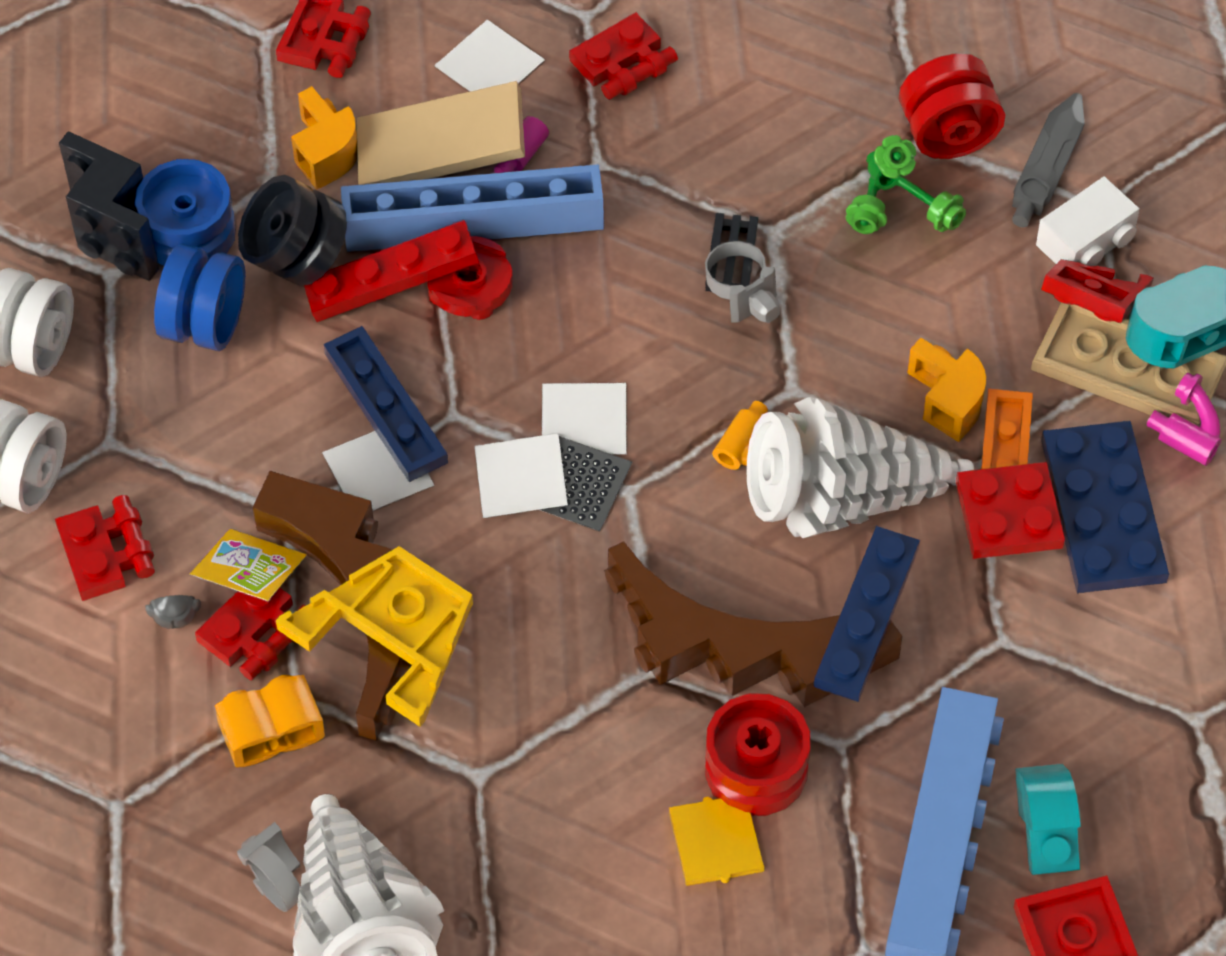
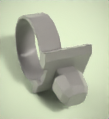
M733 241L715 247L708 254L705 261L706 282L713 293L721 298L730 300L731 323L740 322L750 315L766 323H770L778 318L780 306L776 299L775 267H766L765 257L760 249L750 243ZM729 256L749 257L758 262L762 268L760 278L746 287L743 285L730 286L722 284L712 278L709 272L715 263Z
M274 822L257 836L253 835L244 841L241 849L237 851V855L242 864L245 866L249 864L256 877L253 883L261 895H265L279 910L287 912L298 903L299 888L301 886L292 872L300 867V862L286 844L280 827Z

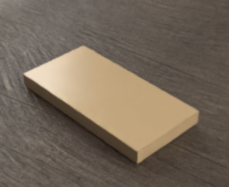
M513 81L358 117V185L430 179L525 157L522 94L518 82Z
M1061 302L1032 361L1031 370L1151 415L1155 410L1167 417L1175 413L1200 427L1201 420L1193 402L1191 401L1187 406L1182 404L1181 399L1175 396V391L1187 372L1194 376L1199 374L1203 376L1201 387L1211 401L1226 370L1225 355L1213 351L1175 369L1158 367L1143 361L1129 348L1126 341L1129 319H1125L1121 324L1115 321H1104L1096 317L1092 311L1075 304L1069 305Z

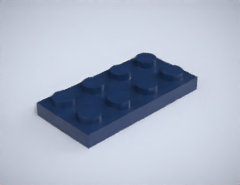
M1131 421L1043 430L1041 437L1042 447L1048 465L1077 594L1167 583L1169 571Z

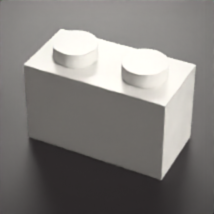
M1104 176L1040 220L1036 246L1056 264L1060 259L1080 262L1088 266H1096L1106 253L1116 246L1118 248L1124 247L1133 239L1137 231L1136 224L1140 208Z

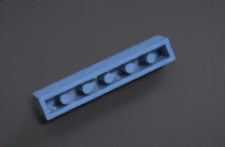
M599 164L341 187V201L346 212L347 222L345 234L347 252L387 249L462 220L466 221L471 236L483 237L489 240L604 230L603 192Z
M942 687L887 939L885 956H956L961 930L951 928L954 913L964 915L970 886L960 884L963 870L973 872L978 843L969 841L972 827L982 828L987 801L978 799L981 785L990 787L996 759L987 757L989 744L999 745L1004 718L995 716L998 698Z

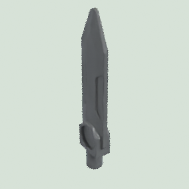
M1074 93L1049 113L1016 184L1012 207L1017 209L1012 221L1019 227H1027L1032 215L1041 216L1045 206L1050 203L1081 135L1085 122L1083 99L1079 93Z

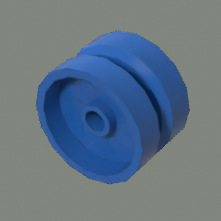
M176 159L158 165L144 176L136 189L135 207L138 214L149 219L156 257L160 265L165 266L170 253L175 246L180 244L202 248L207 253L208 259L218 252L228 253L235 241L236 221L232 209L230 188L221 172L211 164L196 159Z
M185 244L175 246L168 256L157 289L154 308L156 334L162 339L180 343L185 342L192 336L194 343L198 347L215 351L225 349L233 336L242 309L246 279L244 261L239 256L221 252L212 255L208 259L207 253L202 248Z

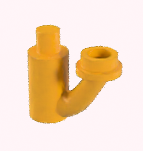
M753 401L748 410L741 409L737 413L712 452L713 457L719 464L732 470L739 469L741 465L747 466L749 441L754 426L762 414L768 412L765 404L760 401Z

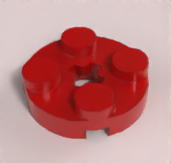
M471 236L480 262L428 281L427 286L430 301L444 311L457 316H471L473 319L483 320L490 317L494 309L501 306L508 298L513 286V273L511 264L506 258V253L500 245L487 238ZM470 271L477 272V280L472 282L462 281V278L459 277L460 274L468 275Z

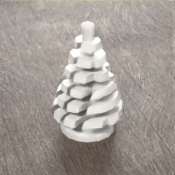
M808 397L794 403L801 414L788 412L786 416L781 412H768L762 414L757 421L749 441L747 486L750 502L760 519L764 522H774L787 518L786 525L794 537L801 536L803 539L849 526L846 520L852 524H861L869 520L867 516L899 510L900 506L918 505L924 496L933 498L945 494L949 488L947 483L957 486V472L975 470L972 461L968 459H953L951 461L948 452L934 445L926 447V444L910 435L903 436L899 431L885 426L884 431H882L880 426L871 419L861 415H854L837 405L831 406L828 402L819 398Z
M323 794L315 798L311 804L314 818L309 822L307 842L304 844L303 862L306 872L302 874L301 887L299 888L298 909L294 925L293 956H438L436 945L443 928L439 914L444 912L439 899L409 872L349 810L341 808L335 796Z

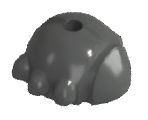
M188 595L160 597L152 600L150 605H145L146 613L159 626L166 629L182 628L190 624L195 613L201 608L200 599H195V597Z

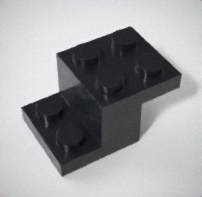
M68 131L60 140L59 147L70 188L69 193L65 197L78 248L91 258L97 259L99 257L114 264L121 272L127 275H137L150 281L159 270L149 219L138 214L135 207L136 189L143 179L141 164Z

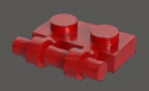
M299 0L276 48L277 61L316 70L321 59H327L331 61L327 70L328 73L334 78H342L345 70L352 67L356 59L357 53L355 49L358 42L367 35L370 27L368 20L371 16V11L365 6H357L353 14L343 12L345 9L344 0ZM334 31L344 33L340 42L330 40Z
M637 12L569 50L570 62L593 87L608 79V82L601 86V90L608 100L619 94L625 96L637 89L638 83L650 76L656 78L667 72V66L678 60L677 53L671 46L660 52L657 51L661 48V38ZM636 62L639 63L638 65L634 66L633 68H631V69H629V70L627 69L629 66L633 65L634 63H636Z
M120 495L112 500L115 514L106 519H103L98 505L55 518L56 526L82 601L125 588L126 585L122 575L124 571L135 568L138 578L141 579L148 578L155 573L152 563L154 552L150 542L144 540L140 529L143 521L139 510L132 507L130 498L127 495ZM123 535L127 546L123 550L114 552L110 539Z
M280 587L268 601L237 591L195 632L196 640L229 667L244 655L248 659L239 667V670L247 679L252 681L263 670L269 671L278 662L277 656L291 642L296 643L277 630L276 625L278 617L293 606L292 596ZM271 627L276 630L264 643L257 642Z

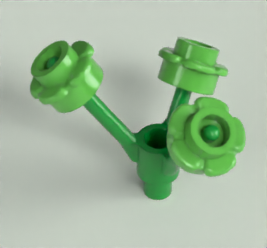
M891 135L884 138L882 145L878 146L875 151L867 156V169L870 174L867 195L855 197L852 204L846 208V221L855 231L862 234H871L878 231L880 227H884L887 223L885 205L880 199L876 198V195L880 189L888 190L897 185L930 206L927 212V219L934 224L935 230L940 232L948 229L955 230L962 223L966 215V209L963 208L962 204L964 198L960 194L953 196L947 191L934 198L906 179L904 176L910 174L916 165L914 156H916L915 146L908 139L902 140L898 135Z

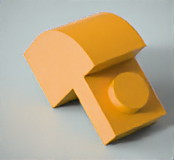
M313 86L298 93L301 120L308 128L291 136L296 165L315 189L318 190L339 179L352 168L358 155L355 118L351 108L348 106L337 112L330 99H322Z
M920 337L910 349L907 373L931 388L925 397L923 420L957 442H960L980 417L986 386L985 369L979 358L969 349H966L956 360L943 347L932 345Z

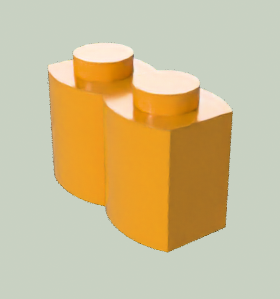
M304 675L278 676L260 690H237L226 695L222 701L215 705L217 721L236 768L258 764L274 757L280 752L294 751L307 747L325 737L323 719Z

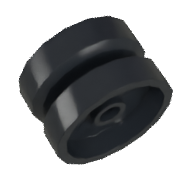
M287 175L275 176L261 185L250 199L242 215L238 231L239 251L244 260L268 272H273L275 275L298 286L312 284L324 276L333 265L343 246L347 229L346 212L340 201L315 189L312 190L310 186Z

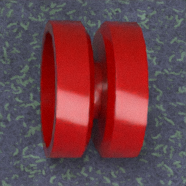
M958 53L940 56L920 65L907 76L901 85L899 101L910 123V130L915 143L922 154L933 159H953L966 156L990 143L1004 127L1006 114L998 95L993 89L994 84L989 72L981 59L971 54Z
M748 693L730 699L714 713L707 727L705 778L712 794L717 799L721 798L727 805L744 812H750L751 816H767L785 810L800 797L807 782L810 757V730L803 715L788 701L771 694Z

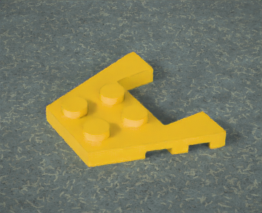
M398 546L350 574L349 581L330 592L323 590L311 597L310 604L298 611L291 613L289 610L280 615L276 620L277 630L310 652L337 621L343 618L410 663L412 666L386 694V703L421 727L427 718L472 608L473 596L470 592Z

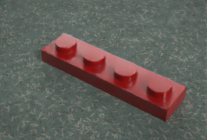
M462 220L330 269L324 276L312 284L304 285L312 315L316 322H320L474 265L480 261L466 221Z

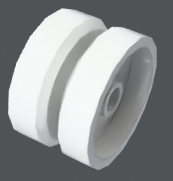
M12 268L0 271V366L6 367L14 363L15 368L19 371L38 377H44L53 370L65 349L71 330L74 311V297L71 287L66 283L48 278H43L36 282L31 274Z
M0 399V500L2 504L25 513H31L37 510L46 500L62 467L66 450L67 433L65 425L59 419L40 412L29 415L28 410L24 407Z

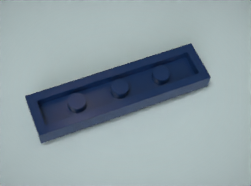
M363 326L323 344L326 357L408 482L448 464L447 452Z
M879 526L875 527L815 676V688L859 702L918 553L919 539Z

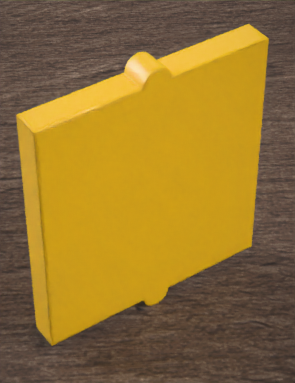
M708 796L703 798V802L669 807V815L686 886L721 880L722 883H728L730 878L764 872V865L750 812H744L727 805L721 798L712 800Z

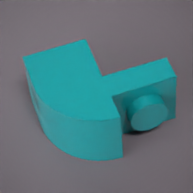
M1063 764L1015 768L1018 813L1026 823L1029 871L1032 875L1080 870L1077 830L1078 827H1081L1080 813L1074 782L1069 770Z

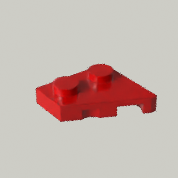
M1060 259L1045 275L1041 290L1052 294L1059 302L1069 305L1075 304L1092 311L1101 320L1115 321L1121 324L1132 312L1137 294L1145 288L1151 287L1154 277L1140 274L1137 283L1113 279L1115 270L1112 268L1088 266L1080 262Z

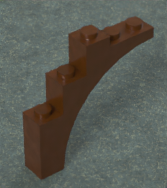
M269 471L253 505L257 531L289 543L302 553L307 554L340 585L349 581L350 574L393 550L373 544L377 534L378 521L374 520L371 500ZM366 634L369 647L367 675L356 711L359 736L377 741L383 725L389 727L396 714V710L387 705L386 694L412 665Z
M624 541L608 548V568L604 570L605 577L615 594L621 592L629 603L627 604V609L633 623L637 627V647L634 648V653L638 663L646 673L652 671L660 685L706 662L709 673L717 684L723 682L732 696L777 673L785 691L789 695L796 694L804 707L832 694L815 688L814 680L840 615L811 621L783 622L737 617L701 605L670 588L641 563ZM892 620L870 673L900 658L903 636Z

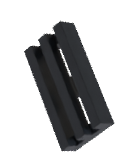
M716 213L710 252L715 247L721 245L723 230L730 231L729 242L738 241L739 232L747 233L746 243L755 246L758 217L750 216L749 221L741 220V215L733 214L732 219H724V213ZM736 256L727 257L724 279L720 283L730 286L743 285L744 287L750 285L753 259L744 256L741 282L737 284L732 283ZM718 262L712 266L709 272L715 280ZM705 282V291L712 292L707 282Z

